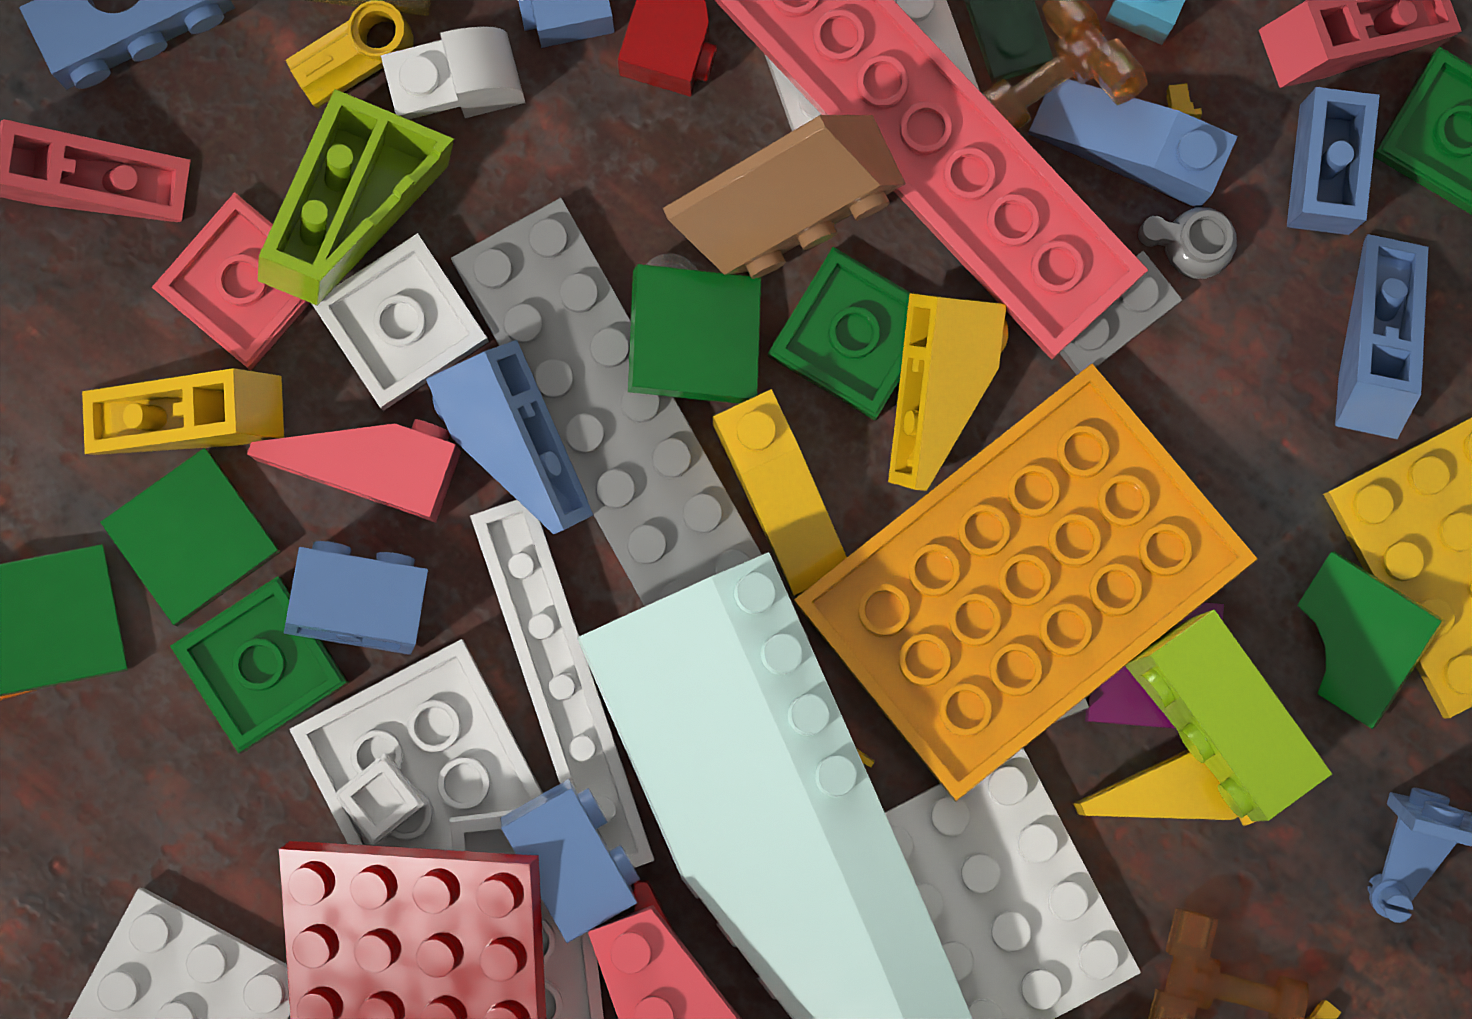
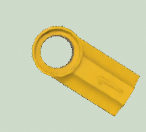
M371 0L357 7L347 22L285 61L312 105L318 109L329 102L334 89L345 92L384 68L381 55L412 48L414 36L406 20L393 5L383 0ZM380 22L395 24V36L387 46L371 48L367 45L368 32L375 24Z

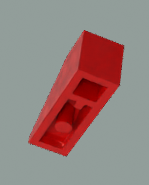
M636 0L618 57L619 75L691 97L696 79L708 81L717 51V45L708 43L709 19L705 0Z

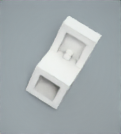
M470 27L440 33L442 40L381 55L395 114L408 120L460 106L464 117L468 118L525 103L508 34L503 29L495 27Z

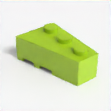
M334 89L259 254L258 281L318 306L448 167L454 139Z
M1215 610L1184 620L1125 666L1179 731L1180 738L1190 753L1199 762L1205 763L1219 780L1218 790L1222 798L1240 818L1247 815L1251 821H1269L1332 775L1329 768Z

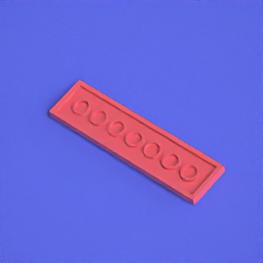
M714 0L821 115H873L906 183L894 190V192L998 303L1006 305V312L1051 360L1148 271L1141 261L894 0Z

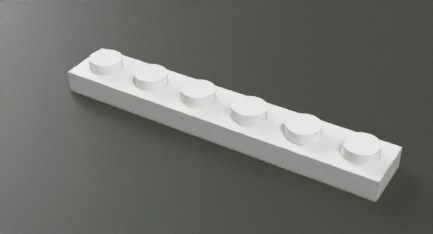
M518 500L470 515L559 782L562 783L570 779L577 793L587 788L590 789L608 823L599 827L598 830L610 851L621 845L634 868L654 861L655 859L591 669L577 640L579 634L541 522Z

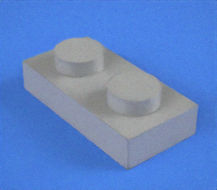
M1144 251L1136 257L1148 269L1145 275L1060 352V355L1076 375L1092 363L1095 367H1098L1182 301L1181 297Z

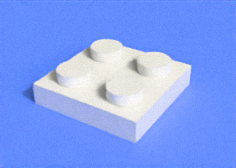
M418 233L334 287L318 306L312 304L383 411L427 383L426 378L450 368L489 342Z

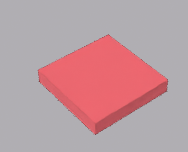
M234 192L152 288L252 371L310 302L258 281L259 254L273 224Z

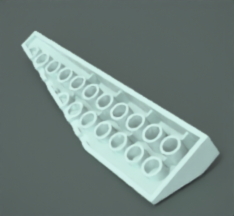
M769 552L706 578L577 638L682 880L696 898H700L717 920L718 924L716 925L733 947L736 946L759 975L757 979L770 996L778 1000L791 1019H972L931 917Z

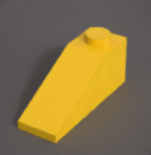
M910 293L888 482L914 490H928L999 369L1000 355L1008 340L1005 304Z
M232 368L82 391L85 454L89 455L251 444V442L284 438L282 378L279 375Z
M772 389L713 416V427L793 595L796 596L816 583L846 559L847 556L798 443Z
M1188 749L1072 803L1077 814L1084 816L1233 820L1239 817L1222 798L1218 790L1219 780L1205 763L1199 762ZM1247 815L1243 818L1239 817L1243 826L1256 822L1251 821Z

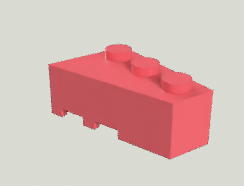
M653 905L602 923L588 931L618 1019H742Z

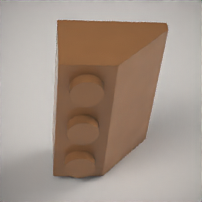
M819 115L665 206L663 210L667 219L724 275L749 272L751 278L755 279L783 266L786 263L783 254L794 247L801 245L803 250H807L833 238L837 234L834 225L850 215H853L855 220H861L881 211L890 204L887 194L906 183L873 115Z

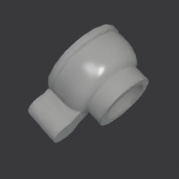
M1196 207L1186 211L1173 222H1167L1159 216H1151L1142 224L1138 231V238L1143 245L1148 247L1156 245L1165 246V253L1170 264L1180 274L1192 279H1207L1219 274L1230 263L1237 247V234L1232 222L1222 212L1210 207Z

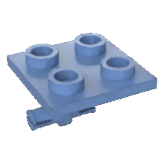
M1412 788L1410 797L1393 792L1389 793L1387 805L1396 813L1398 819L1382 874L1374 875L1369 880L1373 886H1368L1371 905L1379 915L1397 923L1407 921L1412 914L1408 909L1413 910L1412 900L1457 843L1472 846V812L1449 806L1450 798L1425 789Z

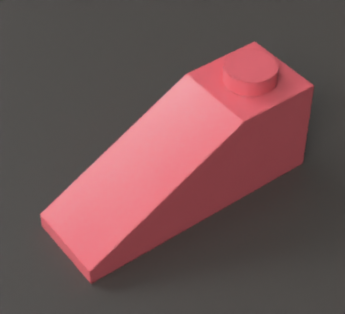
M1306 0L1259 29L1279 88L1324 79L1452 37L1462 32L1451 0Z
M5 119L0 121L1 198L42 206L170 222L182 221L190 159Z
M415 419L411 429L394 423L251 442L247 455L269 466L436 523L461 451L456 444L447 442L450 436L448 430Z

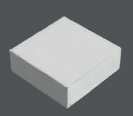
M385 753L333 794L373 846L377 845L427 805L388 754Z

